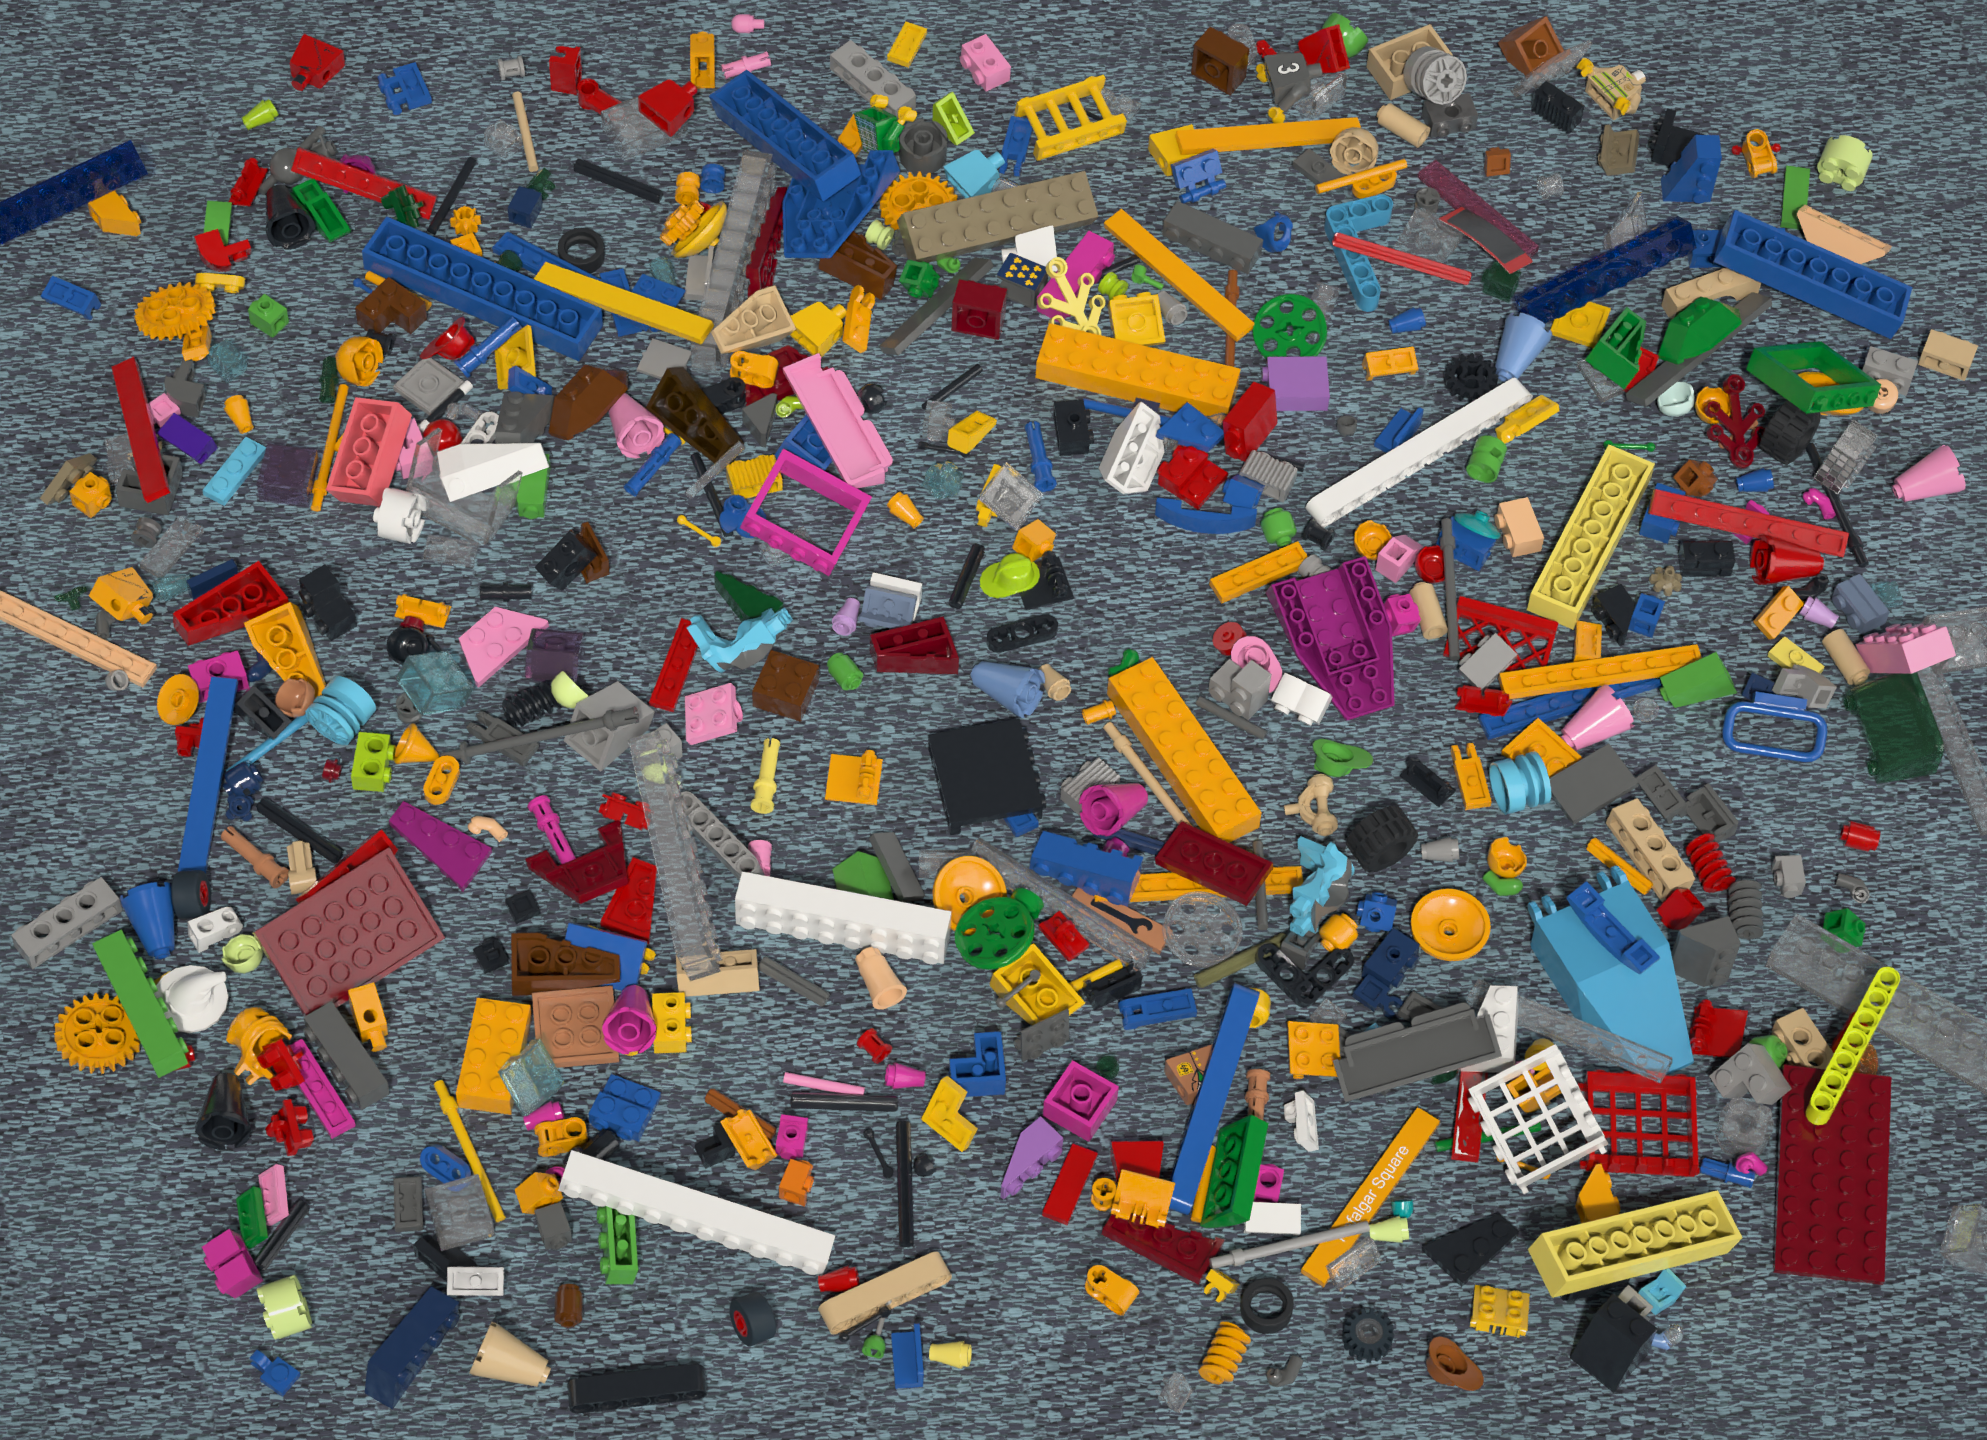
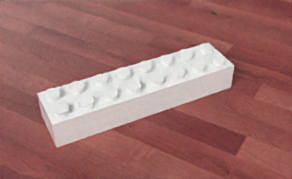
M743 871L735 897L736 924L745 929L759 928L771 934L785 933L797 939L811 938L823 944H842L849 949L873 947L878 948L881 954H894L901 959H920L927 964H944L950 939L951 911Z

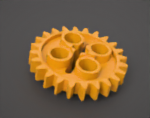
M921 171L918 172L917 177H914L911 172L908 173V178L906 179L899 175V182L893 180L891 186H888L885 193L881 195V218H884L885 225H890L895 231L899 229L897 220L903 213L957 201V195L954 194L953 187L948 188V181L940 183V176L931 179V173H928L926 177H922Z
M179 282L176 287L168 284L167 289L159 287V292L151 291V297H143L144 302L137 304L138 309L134 310L136 314L134 317L139 331H143L144 336L150 335L151 339L158 336L159 341L168 337L169 341H171L174 336L182 339L185 333L191 336L192 330L201 331L199 326H207V320L213 319L212 314L216 312L214 308L216 305L211 292L207 291L206 287L200 288L199 284L192 287L191 282L182 286L181 282Z
M94 993L93 1000H89L84 995L83 1003L73 1000V1008L65 1006V1015H58L59 1023H55L54 1033L57 1051H61L62 1059L69 1058L70 1066L78 1063L79 1071H82L87 1066L89 1067L90 1074L94 1072L95 1068H99L101 1074H104L105 1067L109 1066L114 1072L115 1064L118 1063L125 1067V1058L133 1061L134 1052H140L141 1042L122 1004L119 1003L118 996L113 1000H109V995L106 993L103 999H99L97 993Z

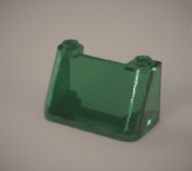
M1917 672L1912 674L1889 673L1848 690L1846 696H1844V706L1846 711H1850L1852 715H1859L1872 750L1867 768L1870 776H1874L1876 784L1936 774L1943 757L1944 744Z

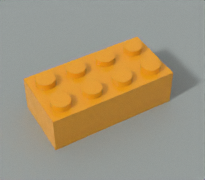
M477 998L456 1090L458 1108L512 1115L532 1021L530 1005Z

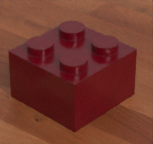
M959 279L952 303L951 331L1000 340L1006 317L1007 288Z

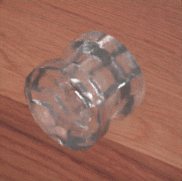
M1555 172L1549 177L1539 176L1537 178V190L1542 200L1549 199L1552 195L1557 197L1563 195L1564 187L1559 173Z

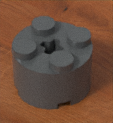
M915 119L913 122H908L899 137V160L901 164L915 176H917L919 171H921L922 176L938 171L945 165L947 159L946 130L941 124L933 120L932 123L924 122V119Z

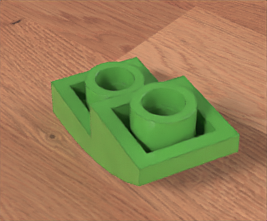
M207 201L204 233L218 229L224 247L228 246L232 202Z

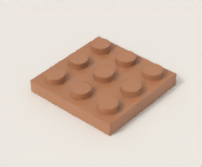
M613 986L532 993L538 1070L619 1062V1053L612 1050L605 1043L602 1032L603 1021L614 1005Z

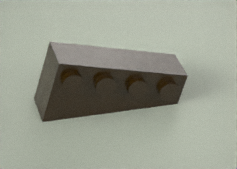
M683 366L666 369L646 409L717 466L728 465L734 462L744 442Z

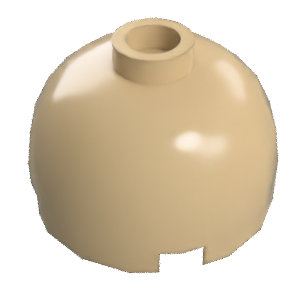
M1359 127L1344 129L1335 137L1330 148L1333 166L1341 173L1347 175L1352 174V172L1357 173L1374 168L1379 153L1375 137L1368 130ZM1358 163H1359V165H1356V166H1353V167L1350 166V164H1358Z

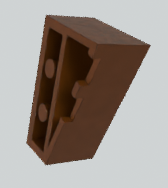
M852 231L831 258H820L818 269L854 287L860 285L863 287L864 292L872 293L876 298L882 300L894 286L897 265L878 248L873 249L866 242V238L862 234L858 235Z

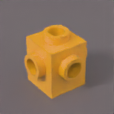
M89 472L84 478H80L69 491L72 505L90 518L101 509L106 508L112 500L109 482L102 476L97 477L92 472Z

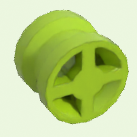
M1109 272L1105 275L1098 286V292L1102 295H1108L1109 300H1112L1114 296L1124 295L1128 289V283L1125 280H1119L1114 272Z

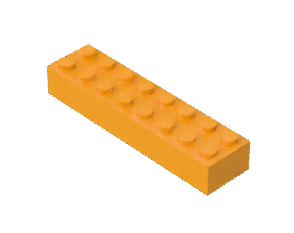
M1049 323L1037 358L1035 378L1135 402L1136 397L1160 403L1161 409L1178 412L1188 402L1211 421L1223 423L1224 418L1232 409L1239 385L1241 369Z
M1151 657L1108 678L1107 695L1199 828L1229 843L1258 829L1262 812L1154 658Z

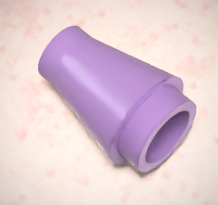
M1810 596L1799 612L1800 615L1804 616L1803 619L1830 629L1833 628L1839 617L1818 598L1815 597L1813 599Z
M854 598L846 599L845 604L832 618V628L837 634L848 636L856 630L860 608L858 600Z

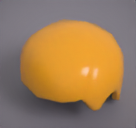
M1707 386L1697 394L1695 410L1697 416L1702 421L1708 424H1720L1715 417L1709 418L1704 413V406L1711 401L1718 402L1721 409L1730 417L1729 396L1720 387L1709 388ZM1710 406V410L1715 413L1714 408Z
M1368 520L1360 524L1354 533V546L1360 556H1366L1369 560H1377L1378 553L1392 539V535L1385 525Z
M1508 837L1495 839L1491 843L1488 850L1487 863L1490 870L1504 878H1514L1521 875L1525 870L1527 856L1521 850L1520 845H1511Z

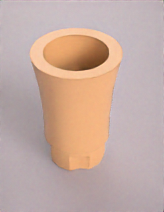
M866 948L856 956L855 960L859 967V972L869 991L874 1008L886 1009L896 1005L905 997L907 993L906 987L897 978L878 948Z

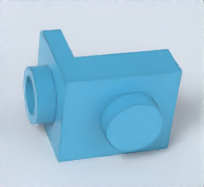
M1668 1268L1664 1269L1656 1280L1641 1288L1638 1294L1653 1306L1651 1312L1657 1315L1676 1302L1686 1288V1285Z

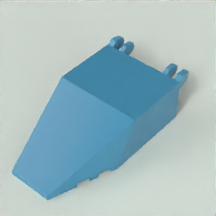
M1615 865L1610 868L1611 875L1617 886L1612 887L1605 872L1601 871L1596 874L1599 885L1603 889V892L1599 894L1605 900L1603 905L1638 941L1642 938L1660 956V959L1642 974H1638L1625 966L1603 947L1581 922L1571 906L1557 911L1551 898L1548 895L1543 896L1541 901L1548 913L1547 916L1543 917L1536 902H1529L1527 906L1535 925L1531 948L1585 1033L1589 1036L1593 1035L1599 1040L1604 1049L1608 1052L1612 1051L1622 1060L1621 1063L1634 1074L1658 1073L1667 1076L1694 1063L1669 942L1619 866Z

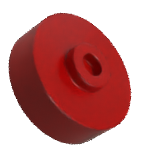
M1228 622L1221 625L1215 631L1213 645L1222 655L1229 656L1234 644L1240 638L1246 637L1247 634L1238 623Z

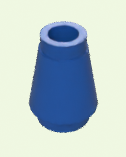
M1412 307L1388 320V324L1392 334L1421 330V327L1426 326V321L1420 307L1416 309Z
M1761 468L1741 477H1736L1738 492H1768V489H1774L1771 469L1765 470Z

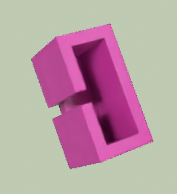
M231 1229L226 1230L202 1246L206 1255L204 1262L212 1272L214 1271L217 1277L215 1284L222 1294L226 1293L233 1298H237L263 1281L241 1235Z

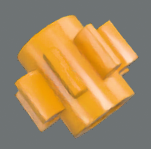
M463 206L458 210H453L454 217L450 218L451 227H455V234L467 235L478 232L477 225L481 224V217L476 215V208L471 209L470 207Z

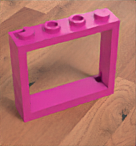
M783 449L747 512L740 528L750 533V536L765 541L772 548L789 554L794 560L802 561L813 567L815 571H820L830 576L872 496ZM779 472L855 512L832 555L756 514Z

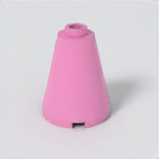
M624 393L609 409L608 413L617 446L621 453L629 458H641L638 454L647 451L649 455L655 447L661 445L665 435L663 432L664 426L656 416L628 394Z
M1943 445L1895 478V485H1892V490L1897 499L1901 498L1903 502L1957 493L1965 490L1966 484L1963 474L1959 475L1957 467L1960 465L1949 446Z
M1603 685L1561 730L1563 735L1560 738L1577 751L1630 730L1634 727L1631 724L1634 720L1622 699L1619 698L1617 700L1611 695L1615 691L1608 685Z

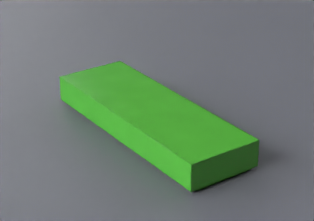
M1786 165L1780 227L1803 230L1797 212L1801 207L1807 205L1809 168Z

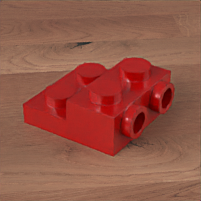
M1178 445L1172 454L1173 459L1169 463L1164 461L1157 471L1159 474L1158 485L1199 510L1227 479L1228 472L1209 461L1208 453L1198 450L1193 446L1183 447Z

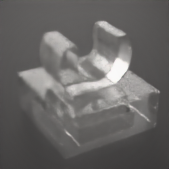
M1173 1372L1170 1378H1163L1162 1381L1165 1384L1163 1390L1156 1389L1155 1393L1161 1401L1167 1404L1170 1410L1180 1413L1191 1396L1193 1389L1183 1374Z

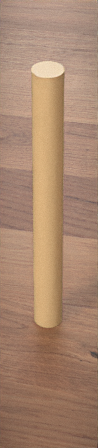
M514 92L512 97L530 172L537 171L538 164L522 93Z

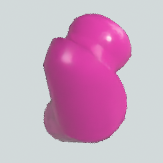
M1809 488V491L1803 493L1805 503L1811 505L1813 502H1816L1819 505L1825 520L1831 519L1836 515L1829 497L1818 489Z

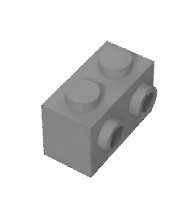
M1870 346L1862 371L1875 380L1887 379L1897 387L1898 394L1906 396L1918 361Z
M1496 633L1492 637L1489 635L1485 636L1477 645L1479 649L1473 655L1468 653L1459 662L1461 665L1459 674L1473 687H1480L1481 693L1499 677V673H1503L1517 659V653Z

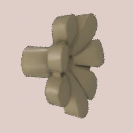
M1668 566L1665 570L1662 567H1657L1654 571L1655 574L1649 577V582L1655 584L1653 590L1660 592L1663 589L1665 596H1671L1672 589L1676 592L1681 590L1682 585L1680 582L1682 581V576L1675 573L1672 566Z

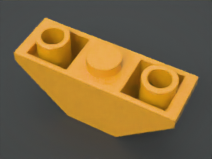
M100 172L95 174L87 200L92 219L103 232L131 236L140 235L139 224H141V220L135 211L131 212L123 195L116 193V189L110 179L106 180Z
M1602 1164L1595 1165L1578 1195L1575 1207L1581 1224L1619 1215V1200L1616 1196L1613 1197L1610 1189L1612 1187L1611 1179L1608 1172L1604 1173Z

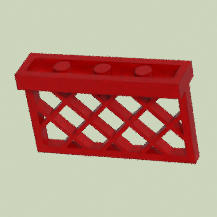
M1463 596L1459 597L1457 620L1459 621V617L1469 619L1474 627L1465 632H1462L1458 625L1459 640L1462 639L1467 647V650L1460 653V661L1468 653L1473 655L1479 649L1477 645L1472 647L1466 636L1477 631L1483 639L1485 634L1481 628L1491 625L1495 626L1499 632L1497 635L1500 638L1502 637L1504 642L1514 651L1527 644L1533 654L1523 660L1517 654V663L1509 666L1504 672L1525 670L1527 668L1524 664L1534 659L1537 660L1540 667L1547 666L1559 622ZM1513 631L1520 633L1523 640L1512 646L1506 635ZM1537 638L1547 640V648L1537 652L1531 641ZM1448 639L1443 656L1449 657Z

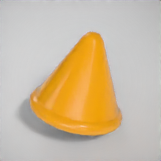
M412 723L405 729L398 742L394 762L396 764L435 762L439 758V754L420 732L417 725Z

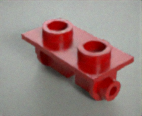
M249 158V160L244 162L241 177L239 176L235 186L230 191L231 197L229 202H232V205L250 207L268 169L259 168L258 161L255 158Z
M1464 685L1463 687H1458L1457 697L1461 698L1455 709L1468 713L1476 712L1504 717L1512 704V700H1509V694H1506L1504 690L1486 688L1484 691L1485 696H1482L1480 687Z
M614 792L611 793V796L602 795L607 800L606 804L602 803L599 808V813L603 814L604 818L614 821L619 820L621 823L623 815L627 814L624 824L641 831L649 829L651 825V820L648 819L649 815L656 816L654 812L650 811V805L636 801L635 805L625 802V796Z

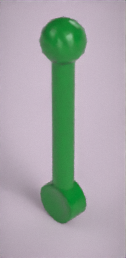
M1606 440L1603 444L1605 450L1608 445L1619 449H1646L1648 452H1653L1656 448L1652 442L1647 443V445L1616 444Z

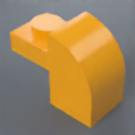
M1546 1067L1534 1076L1528 1071L1536 1088L1554 1079L1549 1067ZM1523 1074L1506 1085L1515 1099L1531 1091ZM1557 1084L1539 1094L1545 1105L1548 1106L1551 1104L1549 1100L1562 1092ZM1535 1096L1519 1104L1526 1113L1541 1109Z

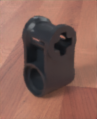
M731 377L702 389L721 415L741 408L746 403L745 383L738 377Z

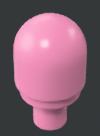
M738 14L733 17L731 26L737 33L754 32V29H764L765 20L754 19V16L750 14Z

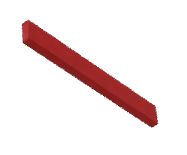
M132 357L111 368L143 498L147 503H150L169 494L170 489L138 362Z
M1657 489L1653 490L1648 514L1757 539H1761L1760 535H1770L1819 551L1820 553L1837 557H1844L1849 533Z

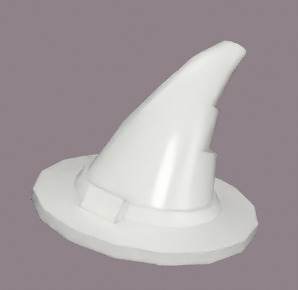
M189 965L175 968L161 978L156 985L158 991L154 995L156 999L162 997L168 1009V1012H165L164 1015L166 1019L173 1018L178 1032L193 1033L206 1030L219 1021L225 1013L228 1003V993L224 983L226 981V973L213 972L206 967Z

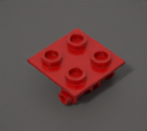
M1703 999L1697 1007L1695 1006L1689 1035L1692 1054L1731 1058L1741 1049L1748 1010L1714 1008L1710 1000Z

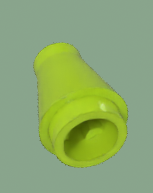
M270 99L266 101L261 100L245 116L241 117V120L245 127L250 130L275 121L274 118L279 116Z

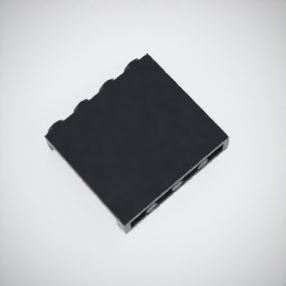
M1020 719L928 735V751L950 835L960 834L961 826L1030 813H1037L1038 819H1042L1043 809H1046V799L1044 793H1039L1038 771H1033L1032 765L1035 764L1032 749H1027L1026 743L1029 742L1026 727L1022 728Z

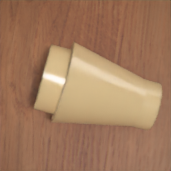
M1044 664L1039 668L1044 673L1045 684L1043 685L1050 698L1060 701L1070 694L1071 687L1068 679L1054 670L1049 664Z

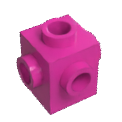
M1394 594L1386 599L1384 607L1392 626V637L1414 632L1421 618L1418 606L1413 602L1411 595L1400 596V594Z

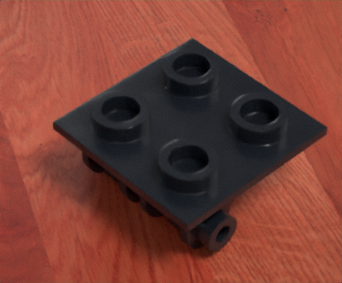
M1052 551L1044 552L1042 560L1034 562L1040 572L1038 583L1027 591L1019 592L1025 610L1074 599L1060 558L1056 557Z

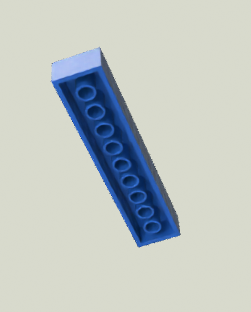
M387 216L362 250L365 270L386 279L390 277L400 285L498 327L513 316L522 327L526 325L531 326L533 342L577 361L581 360L603 327L602 308Z

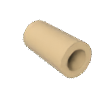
M1391 103L1386 106L1383 105L1377 113L1379 125L1417 148L1426 141L1430 133L1429 126Z
M1426 582L1415 584L1409 594L1419 609V616L1421 618L1419 625L1425 639L1440 638L1447 633L1448 627L1434 586Z
M1838 629L1828 634L1823 639L1822 644L1849 685L1863 684L1868 679L1870 669L1843 629Z

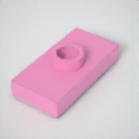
M278 1164L273 1165L258 1175L267 1226H273L289 1216L284 1166Z

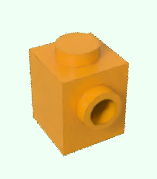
M1037 519L1018 530L1012 549L1018 554L1029 558L1032 563L1042 557L1044 552L1053 550V541L1056 533Z

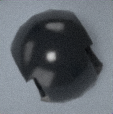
M865 384L857 393V396L861 398L865 413L877 414L887 404V401H884L882 396L884 391L879 384Z

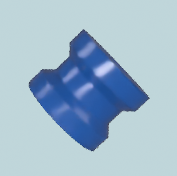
M718 164L703 166L700 188L706 193L722 192L724 189L725 169Z

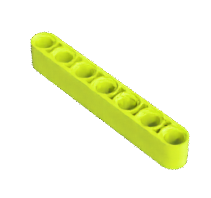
M1883 967L1876 973L1818 1083L1806 1109V1117L1812 1124L1823 1125L1827 1123L1899 985L1900 975L1894 968ZM1871 1002L1877 1003L1879 1006H1875ZM1860 1023H1865L1869 1027L1862 1026ZM1849 1043L1855 1044L1857 1047H1852ZM1838 1064H1842L1847 1068H1841ZM1827 1085H1832L1836 1089H1830ZM1816 1106H1821L1825 1110H1819Z

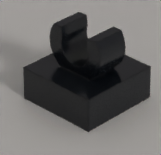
M498 939L487 940L481 943V946L473 949V953L484 974L509 964V960Z

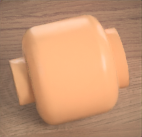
M1878 379L1876 381L1882 384L1878 398H1876L1874 405L1868 408L1875 413L1883 414L1894 408L1898 399V390L1891 381Z

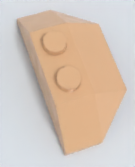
M1807 205L1801 207L1797 212L1799 222L1808 242L1858 264L1883 257L1892 247Z

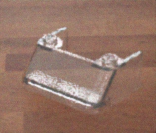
M437 428L416 443L406 491L425 497L426 512L421 511V515L477 545H486L494 538L514 507L523 472L518 470L492 491L491 497L480 491L450 502L441 479L437 452H439L438 447L442 429Z

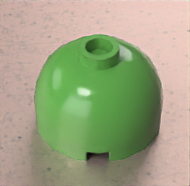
M1332 13L1324 22L1322 29L1339 24L1348 58L1358 55L1368 43L1367 36L1359 27L1354 29L1349 25L1351 21L1344 16Z

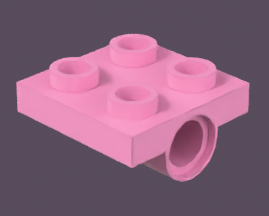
M732 683L685 696L686 741L690 745L737 732V723L743 720V713L739 702L736 700V687Z

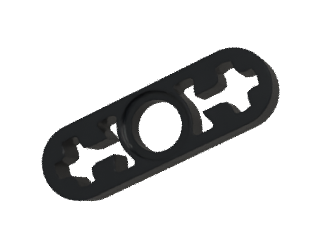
M1041 615L995 627L987 633L986 645L992 652L1001 653L1051 640L1058 633V621L1051 615ZM1047 624L1048 627H1051V630L1047 631L1045 628H1042V625ZM1018 630H1026L1030 635L1027 638H1019L1015 633ZM994 637H998L1002 640V643H998L994 640Z

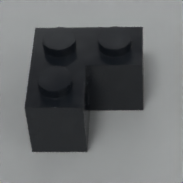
M325 564L299 579L301 590L298 593L303 601V604H301L302 611L308 618L312 617L315 620V627L322 636L326 635L330 641H333L357 627L354 611L341 596L339 581Z

